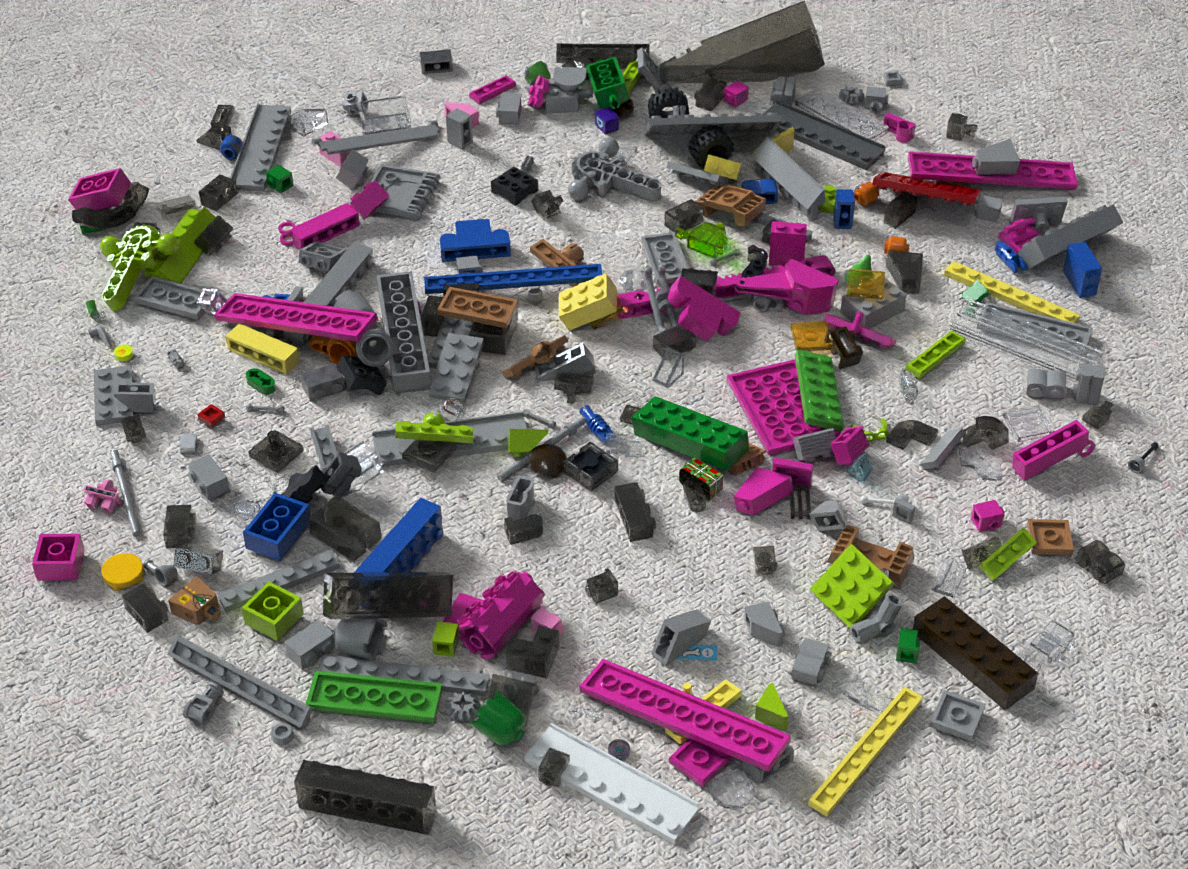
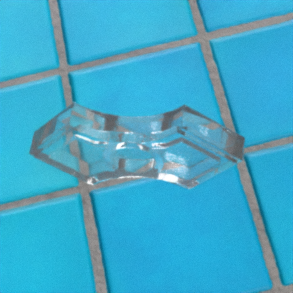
M980 448L959 449L961 466L975 470L979 473L982 480L1002 481L1003 474L1000 461H994L985 457L981 453Z

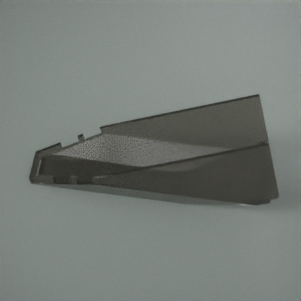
M804 0L700 41L702 46L693 51L688 48L686 49L687 54L677 59L674 56L660 64V73L663 84L735 81L766 82L776 80L778 76L791 77L816 71L825 65L819 36L816 34L817 30Z

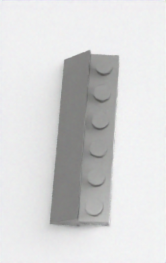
M769 137L765 138L751 156L756 161V169L766 179L775 180L777 189L811 221L816 220L818 206L824 204L825 189Z

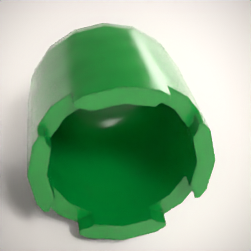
M496 690L494 692L496 697L493 700L490 698L486 700L476 713V716L479 717L476 722L472 720L470 725L499 746L510 745L514 740L518 743L526 733L523 730L526 725V716L513 702Z

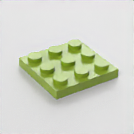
M850 544L814 583L810 590L850 628L851 625L861 622L895 583L854 545Z

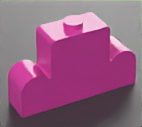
M682 276L672 284L668 294L670 304L676 308H682L678 324L705 341H708L716 332L722 336L727 335L739 321L741 312Z

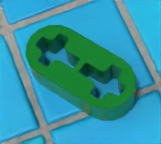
M253 368L246 372L247 384L260 393L268 395L276 390L275 380L260 369Z

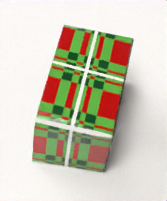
M694 457L679 470V482L687 489L710 502L723 488V474Z

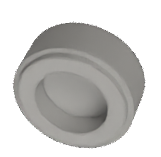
M287 723L275 725L271 730L272 741L277 745L290 743L294 737L292 727Z

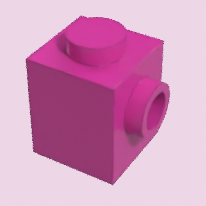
M996 500L973 505L971 519L979 532L994 530L1002 526L1005 514L1003 508L998 505Z

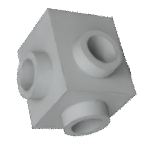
M363 91L345 93L342 106L349 116L367 113L369 100Z

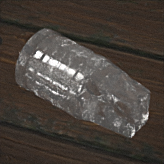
M904 372L898 377L901 394L904 396L906 404L913 405L918 396L915 375L911 372Z

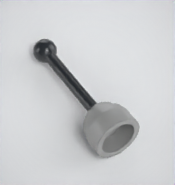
M1153 442L1151 448L1142 457H1133L1128 462V468L1134 473H1140L1146 465L1144 459L1153 450H1157L1159 444Z

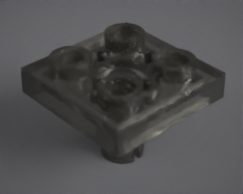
M276 430L268 432L263 440L250 449L248 453L250 458L278 473L300 455L304 448L303 445Z

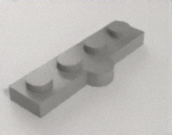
M669 161L667 164V168L672 169L674 174L682 175L683 172L685 177L692 179L698 176L697 180L707 182L709 179L711 184L718 186L721 183L728 184L729 178Z

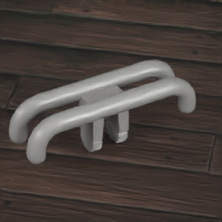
M661 264L658 268L662 290L657 293L652 281V268L647 267L644 272L656 325L662 336L668 334V329L664 327L660 310L667 309L670 323L675 333L682 331V327L677 321L674 306L668 300L669 287L665 274L666 266L664 264Z

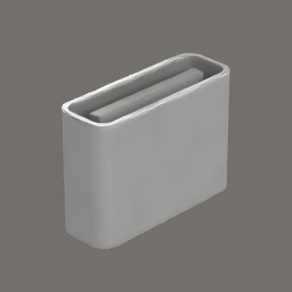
M182 434L179 447L180 453H196L197 434Z

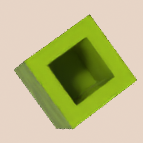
M437 621L432 639L434 655L454 657L459 640L458 624Z

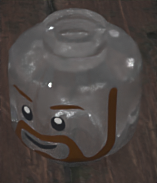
M455 398L445 399L439 406L438 412L443 415L445 421L466 419L468 416L466 404Z

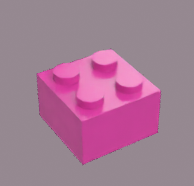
M81 534L39 535L32 562L37 581L78 580L85 552Z

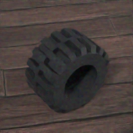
M663 87L660 91L657 89L655 94L652 93L651 98L648 100L649 119H651V116L668 118L669 115H673V110L663 111L662 109L679 106L680 115V105L686 106L685 115H689L687 96L684 95L683 91H678V88L672 89V87H668L665 89Z
M708 125V127L704 126L701 130H697L696 134H693L691 137L692 140L689 141L688 146L690 155L702 169L705 168L708 155L728 160L732 157V152H734V143L723 128L718 125Z

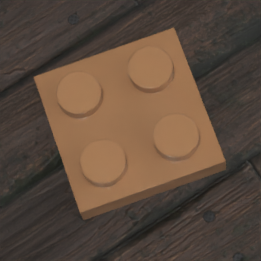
M1028 519V533L1037 541L1031 548L1032 554L1073 555L1074 548L1068 520Z

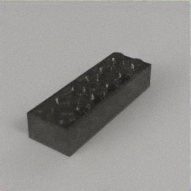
M445 571L324 573L323 616L329 619L451 617L453 575Z
M303 760L294 780L299 809L429 835L437 814L434 786L427 783H416L403 778L396 779L382 774H372L362 770H352L338 765L332 766L318 761Z

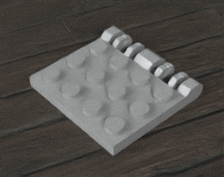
M380 164L371 182L373 183L376 180L389 194V199L375 212L403 216L411 221H418L423 208H425L434 188H436L441 179L440 175L432 172Z

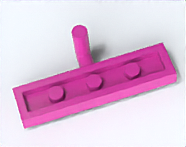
M860 311L857 312L853 323L832 314H826L824 321L829 322L828 326L835 329L846 326L849 331L854 333V336L857 333L862 335L861 339L868 342L875 340L878 342V346L888 348V346L894 347L897 341L860 326L865 314Z

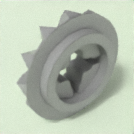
M845 87L840 90L839 98L845 103L857 104L864 100V93L858 87Z
M465 691L462 694L454 693L453 697H448V701L445 704L446 713L456 721L471 720L476 717V713L480 709L479 699L473 693L466 694ZM462 702L466 704L463 708V711H461L460 708Z

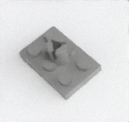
M1067 197L1015 199L1009 223L1012 225L1017 220L1034 217L1036 222L1031 225H1035L1036 231L1044 232L1042 226H1044L1046 231L1049 229V224H1061L1068 203Z

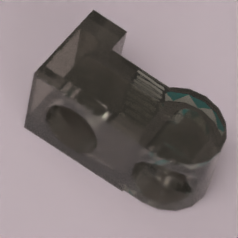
M531 514L524 519L514 521L512 517L504 518V530L510 545L540 537L543 534L542 517Z

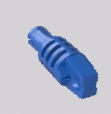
M585 405V408L582 407L579 413L585 417L588 428L600 441L608 445L616 440L613 431L601 415L595 414L589 405Z

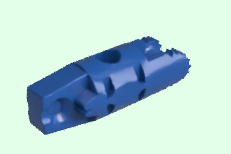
M1003 241L996 242V254L1013 273L1018 272V267L1022 271L1028 269L1027 263Z

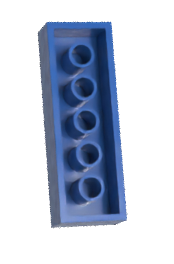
M420 497L351 575L354 604L374 613L385 604L386 599L397 590L398 585L403 579L405 580L409 576L410 571L415 566H418L422 557L430 552L435 542L442 538L444 530L442 528L441 506Z

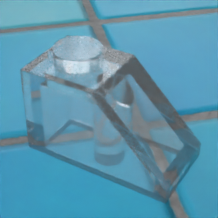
M301 109L289 116L291 130L303 137L328 124L326 109Z

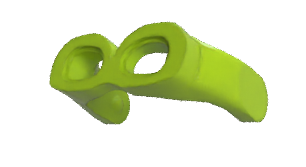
M885 418L880 419L882 428L876 433L871 431L864 432L866 437L872 436L867 438L869 442L885 439L889 436Z

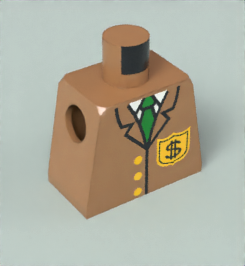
M195 577L168 600L171 614L195 625H200L207 618L215 622L221 615V611L218 610L217 595L199 577Z

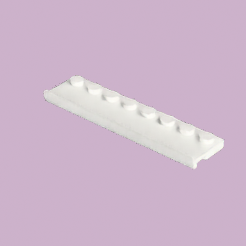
M553 723L550 724L546 732L524 756V762L673 845L677 843L689 827V823L694 816L699 814L700 803Z

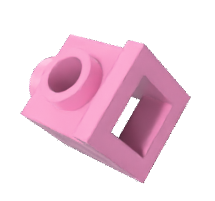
M544 605L531 617V632L550 642H553L557 636H561L564 632L565 626L561 624V618L554 613L546 611V606Z

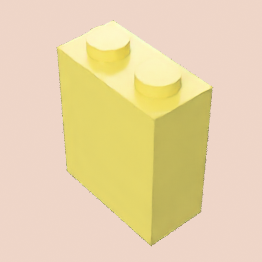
M708 155L704 171L738 181L743 164Z

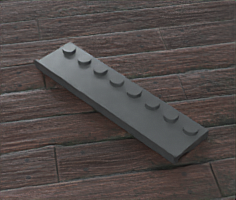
M779 100L762 114L767 115V113L776 112L777 115H782V122L775 130L776 132L782 133L793 127L795 129V140L864 170H868L877 162V158L883 156L886 146Z

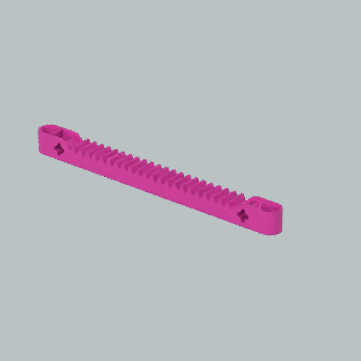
M826 255L805 258L800 261V263L807 264V266L832 277L836 272L832 262ZM786 264L785 267L779 265L778 268L772 266L771 270L766 267L761 275L785 272ZM738 273V276L732 274V277L725 275L724 279L720 276L718 280L711 278V281L705 279L704 283L698 280V284H695L716 298L725 299L746 294L738 293L735 290L736 280L741 278V273ZM644 291L618 294L616 316L620 319H627L652 314L653 309L649 294Z

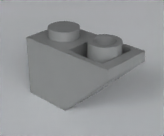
M769 601L746 606L744 621L750 635L776 647L782 646V637L785 636L783 625H779L777 612L775 609H772Z

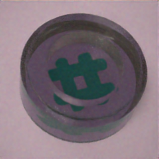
M622 739L613 740L608 745V754L621 761H625L630 756V745Z

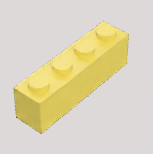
M238 324L226 335L228 350L286 375L300 362L297 347L253 330L250 327Z

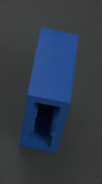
M1086 242L1068 244L1063 269L1065 276L1079 298L1096 296L1102 272L1101 265Z

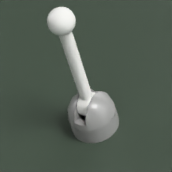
M899 495L894 500L862 496L860 501L863 504L867 502L894 504L897 498L908 502L909 495Z

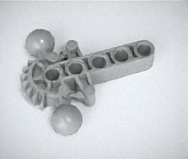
M607 137L600 141L599 152L590 149L589 152L584 151L583 154L578 153V156L574 157L572 162L574 181L570 183L568 193L574 200L581 201L588 196L589 187L594 186L599 189L600 196H605L607 191L613 187L649 201H658L661 198L662 184L658 179L625 168L624 155L620 154L616 159H608L616 156L619 151V144L613 138Z

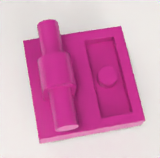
M1030 217L1025 220H1017L1012 225L1004 227V231L999 232L998 238L1017 253L1023 249V244L1041 234L1031 226L1036 221L1034 217Z

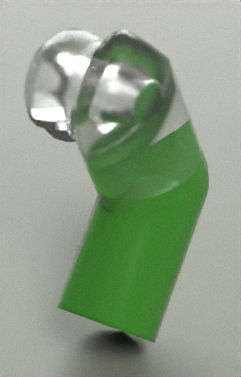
M95 300L87 301L86 306L89 316L97 323L106 321V313L104 311H97Z

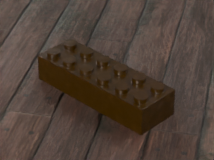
M945 596L915 616L913 629L918 630L917 637L1002 709L1007 710L1035 689L1038 672Z

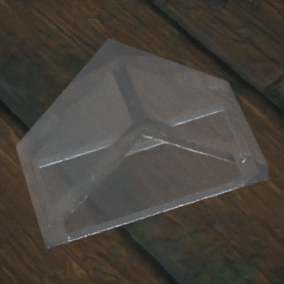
M667 347L652 381L666 388L671 387L684 374V354Z

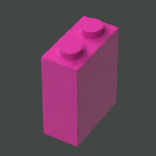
M772 221L769 265L785 266L790 259L798 262L804 259L807 224Z

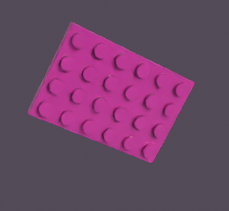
M795 359L727 375V382L768 455L795 449L793 437L826 429L805 424ZM834 430L835 436L837 438L840 435V432Z

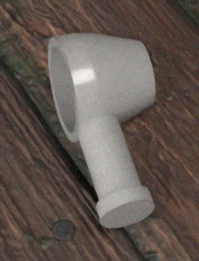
M150 559L143 563L145 569L155 574L156 580L161 586L170 584L178 576L174 565L158 567Z

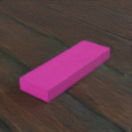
M505 75L470 92L469 98L481 104L502 94V92L516 87V82Z

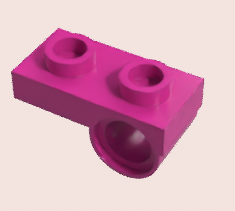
M890 113L884 116L883 129L896 134L897 141L906 143L914 138L915 123Z

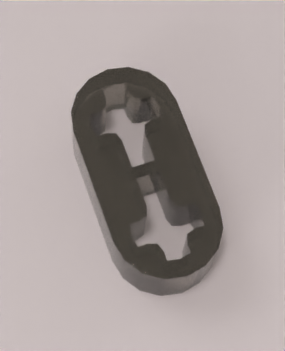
M696 479L686 480L683 484V492L689 509L693 512L703 511L706 508V497L700 482Z

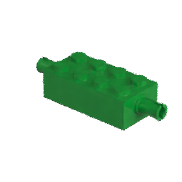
M616 56L586 65L599 109L607 107L615 109V105L618 108L620 104L630 100Z

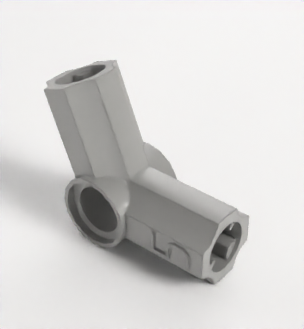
M887 594L880 608L874 611L868 619L851 625L850 631L855 642L860 643L877 635L881 637L890 635L895 630L894 620L902 607L903 600L894 594Z

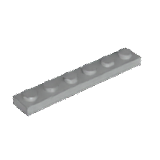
M329 550L217 594L218 600L225 613L244 606L268 581L286 590L340 568V563L333 551Z

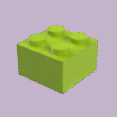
M270 581L242 607L245 624L276 641L304 615L301 597Z

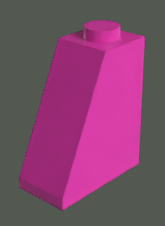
M756 467L734 495L736 510L756 515L794 491L791 475Z

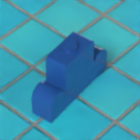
M489 219L456 221V235L447 233L440 237L442 262L456 261V258L477 256L478 259L511 257L508 231L497 229L491 232Z

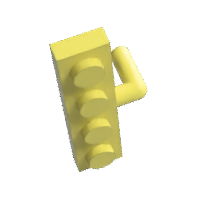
M725 679L701 699L726 709L742 696V690ZM688 682L684 683L683 692L692 695L691 684ZM665 728V733L680 744L688 739V737Z

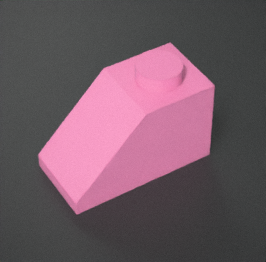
M444 103L445 117L457 108L471 115L472 127L479 125V112L470 104Z

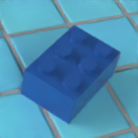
M274 493L243 531L246 549L281 561L312 521L309 504Z

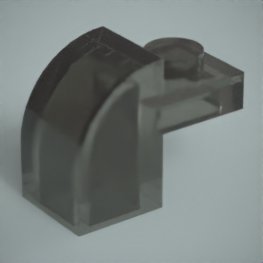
M550 190L535 195L531 200L537 214L543 220L562 214L559 206L562 204L563 199L561 195L554 197Z
M992 416L976 417V424L964 429L963 444L967 448L982 441L991 450L1009 443L1008 428L1002 421Z

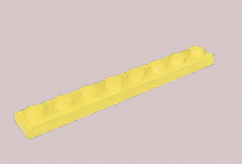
M955 261L944 271V276L971 286L978 280L986 287L991 296L1028 312L1076 324L1080 319V315L1071 310H1067Z
M904 686L809 799L808 806L828 817L923 701V696Z

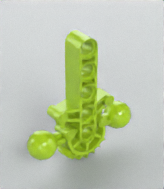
M143 224L141 227L137 225L136 228H131L129 232H126L122 241L114 236L103 238L99 248L101 253L107 257L114 271L102 294V299L112 311L116 312L124 307L141 270L146 268L154 269L157 263L154 261L153 256L158 253L157 250L169 256L179 250L180 243L174 234L166 233L160 235L159 231L150 224L147 226Z

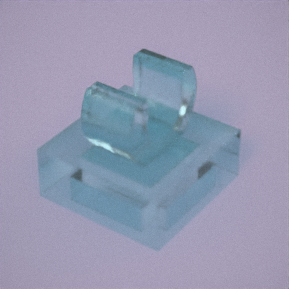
M860 454L851 464V467H847L849 475H855L857 481H865L873 471L867 455Z

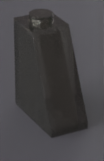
M888 250L886 267L898 288L904 293L919 294L923 254Z

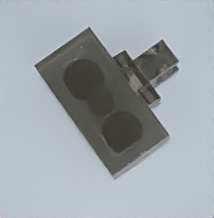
M557 372L554 390L563 391L564 394H567V403H574L576 395L591 393L594 376Z

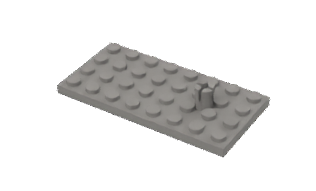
M680 105V115L679 106H673V115H669L668 118L651 116V119H648L645 135L696 134L697 130H701L704 126L708 127V125H718L726 133L774 132L782 122V115L771 112L767 113V115L751 113V116H744V113H737L734 116L718 114V117H711V114H703L701 117H694V115H685L686 106Z

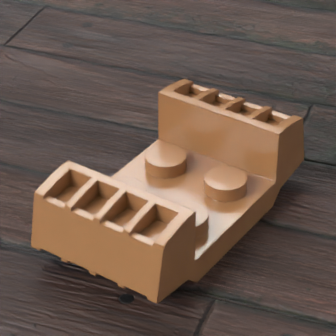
M728 184L724 186L715 185L707 193L699 197L698 200L694 201L698 214L707 218L718 209L734 213L735 225L746 226L747 223L751 222L752 219L756 218L766 208V198L756 195L751 190Z
M847 525L840 534L827 562L833 564L845 549L852 544L895 583L894 586L901 587L914 561L913 547L899 542L896 550L892 551L859 540V528Z

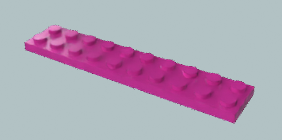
M909 151L907 156L911 179L1076 190L1078 186L1072 162L1019 159L1020 163L1016 174L977 175L975 168L972 166V160L975 156Z
M234 293L214 314L217 321L359 342L363 334L378 320V316L374 312Z
M605 659L599 662L579 686L580 692L768 772L791 742V735Z

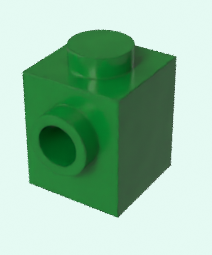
M276 165L266 172L267 184L270 188L283 193L294 186L292 172L282 166Z

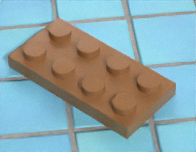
M449 287L437 309V313L441 316L508 328L518 307V300Z

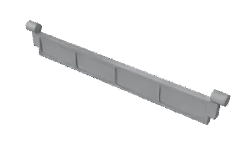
M428 121L426 126L329 141L314 138L312 139V145H318L322 152L326 151L328 155L350 152L352 149L357 151L438 138V121Z

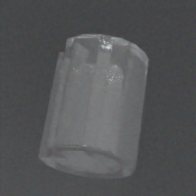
M238 500L235 505L234 515L235 517L253 520L260 511V505Z

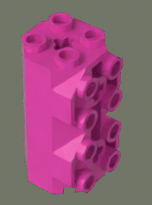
M514 570L507 576L504 574L498 576L494 580L495 584L482 593L484 601L480 602L478 600L469 607L470 611L457 620L459 631H462L460 640L471 653H481L480 658L484 660L495 657L543 603L544 591L537 586L532 576L525 571L520 573Z

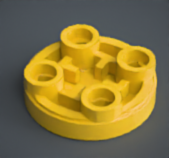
M121 553L106 560L102 566L101 573L104 582L111 586L112 590L120 591L123 588L142 582L144 568L141 559L136 555Z

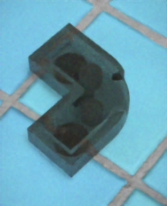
M916 420L902 421L889 433L886 443L902 450L911 439L930 446L938 435V429Z

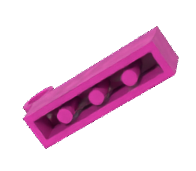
M345 203L297 226L293 222H283L278 226L279 233L282 234L280 242L285 246L294 245L299 250L315 241L324 243L359 227V212L350 204ZM285 226L293 227L291 230L288 231L282 230V228ZM286 237H292L293 240L287 242L283 239Z
M1075 420L1014 452L1012 469L1025 481L1075 453H1078L1080 457H1087L1094 451L1096 445L1092 440H1088L1089 431L1078 420ZM1091 445L1086 452L1082 453L1086 446Z

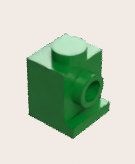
M901 628L896 655L897 661L917 664L921 640L917 639L918 630Z

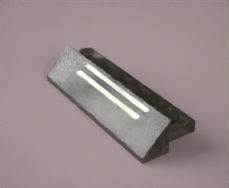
M556 44V63H572V67L586 68V65L615 56L619 67L627 68L631 62L637 61V50L641 48L650 56V44Z

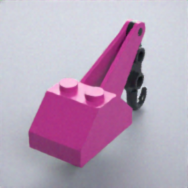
M752 248L748 251L749 254L757 252L762 256L751 261L741 273V278L736 280L735 290L738 293L784 299L789 308L804 315L829 312L833 307L839 279L793 259H790L786 264L785 272L761 275L765 270L768 259L767 252L762 248Z

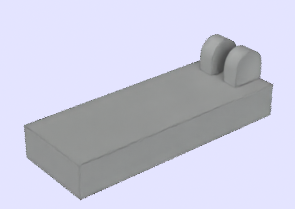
M329 424L325 425V428L316 430L310 428L312 441L323 473L337 456Z

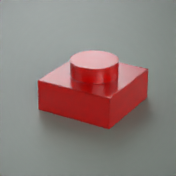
M212 404L197 414L198 420L211 428L225 418L224 411Z

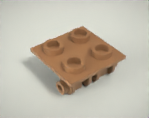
M749 443L750 449L729 468V473L731 475H738L749 468L751 469L762 464L765 460L763 454L766 453V450Z

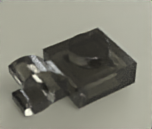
M1105 401L1101 407L1094 405L1083 415L1082 421L1099 429L1109 420L1112 413L1110 408L1113 404Z

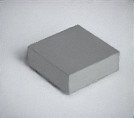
M885 72L883 74L886 86L902 85V78L899 72Z
M897 498L894 502L892 516L911 523L914 518L915 505Z

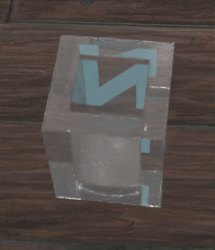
M204 288L196 303L207 315L214 316L227 299L219 290Z

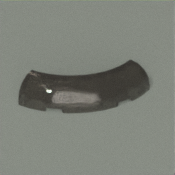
M138 182L131 183L128 192L119 206H113L105 212L95 211L87 207L72 210V220L81 226L95 229H109L123 225L136 216V212L144 205L149 188Z

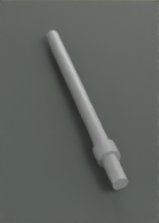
M582 416L575 422H570L564 426L562 431L543 444L555 445L565 437L573 435L577 432L578 428L587 423L585 417ZM530 453L497 475L498 480L503 481L528 464Z
M112 450L110 452L112 469L116 472L132 535L137 537L140 535V529L123 471L124 463L120 459L118 450Z

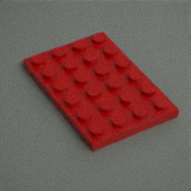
M883 171L873 178L872 185H876L877 189L886 190V188H893V191L898 193L909 191L910 195L920 196V194H925L930 199L941 197L946 202L957 200L961 201V204L968 206L975 204L981 195L980 189L925 179H911L910 176Z

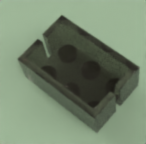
M337 495L324 504V509L320 507L308 517L310 534L353 562L366 552V548L370 549L382 539L380 522Z

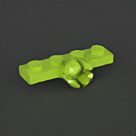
M433 412L426 414L423 417V423L402 421L396 422L395 438L471 444H473L474 439L473 427L445 424V418L440 413H436V416H433Z

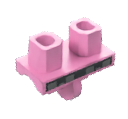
M106 479L103 484L98 483L97 488L88 485L84 488V492L87 494L84 503L89 508L95 509L99 501H102V510L113 513L117 505L122 506L123 500L119 499V494L116 493L117 487L113 486L112 480Z

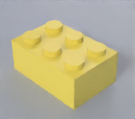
M607 273L559 293V318L569 331L617 312V287Z

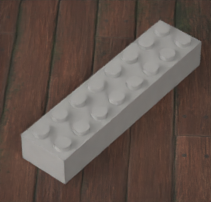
M412 271L376 275L384 332L391 337L394 345L393 355L389 360L394 392L430 388V370Z

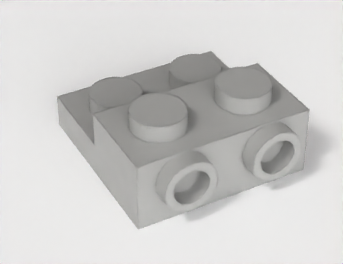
M315 241L299 250L298 263L308 268L315 267L322 272H329L347 249Z

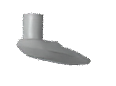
M99 325L88 330L90 337L99 334L105 344L112 348L111 341L102 326Z

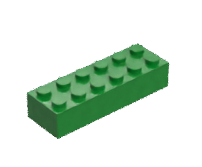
M656 396L632 416L635 435L690 457H695L700 461L726 471L750 449L748 431Z

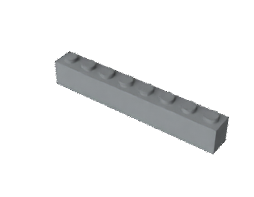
M354 241L303 303L334 307L337 302L336 297L354 287L357 279L363 276L365 269L372 265L374 260L372 256L373 249ZM284 331V339H290L291 342L300 346L310 341L313 336Z

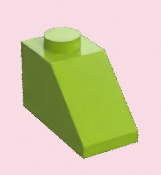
M509 429L508 453H512V457H524V454L529 453L548 434L549 430Z

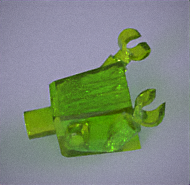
M704 222L689 231L683 230L680 227L676 228L678 233L674 237L680 240L682 238L687 239V248L715 259L727 250L729 239L726 237L725 226L721 222H718L716 225Z

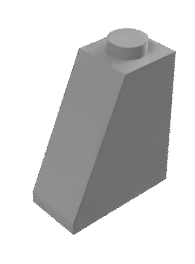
M1012 139L977 150L975 158L972 160V166L975 168L977 175L1016 174L1020 163Z
M697 609L665 619L651 654L665 666L669 665L705 638L711 620Z

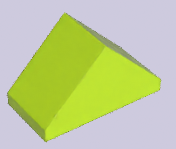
M770 683L756 704L755 719L784 731L787 730L788 714L774 683Z

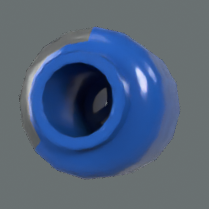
M228 135L221 143L220 152L227 159H236L243 142L235 135Z

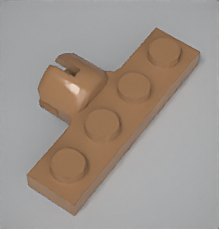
M541 239L530 247V252L548 267L576 266L584 260V252L576 243H571L564 249L557 250L546 240ZM573 283V284H571V285H572L573 287H575V286L579 285L580 283Z
M566 335L552 342L543 341L536 344L532 348L531 355L502 372L504 377L512 376L516 378L523 374L522 370L524 368L528 370L536 366L537 363L544 365L553 361L556 352L564 348L563 344L569 341Z

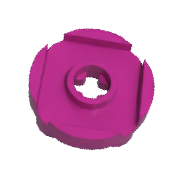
M539 75L535 85H531L528 92L530 94L528 106L537 109L541 107L545 100V97H543L544 93H548L550 82L548 79Z

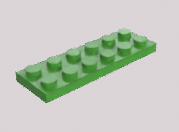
M797 349L795 361L805 424L826 429L833 428L835 431L841 432L844 424L832 357Z
M315 671L306 704L314 708L313 711L435 723L442 693V683Z

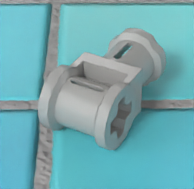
M214 682L207 683L203 694L197 693L185 705L183 710L184 718H193L198 720L200 724L206 725L215 711V701L224 694L223 689Z

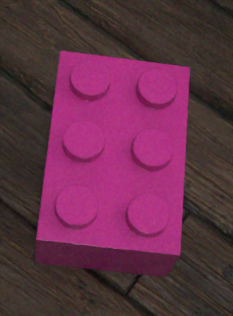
M121 168L82 177L77 182L68 200L78 214H89L96 210H104L113 206L117 207L122 203L131 182Z

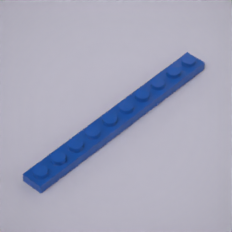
M601 264L428 276L424 277L425 295L446 293L449 287L479 291L584 283L597 276H601L602 267Z

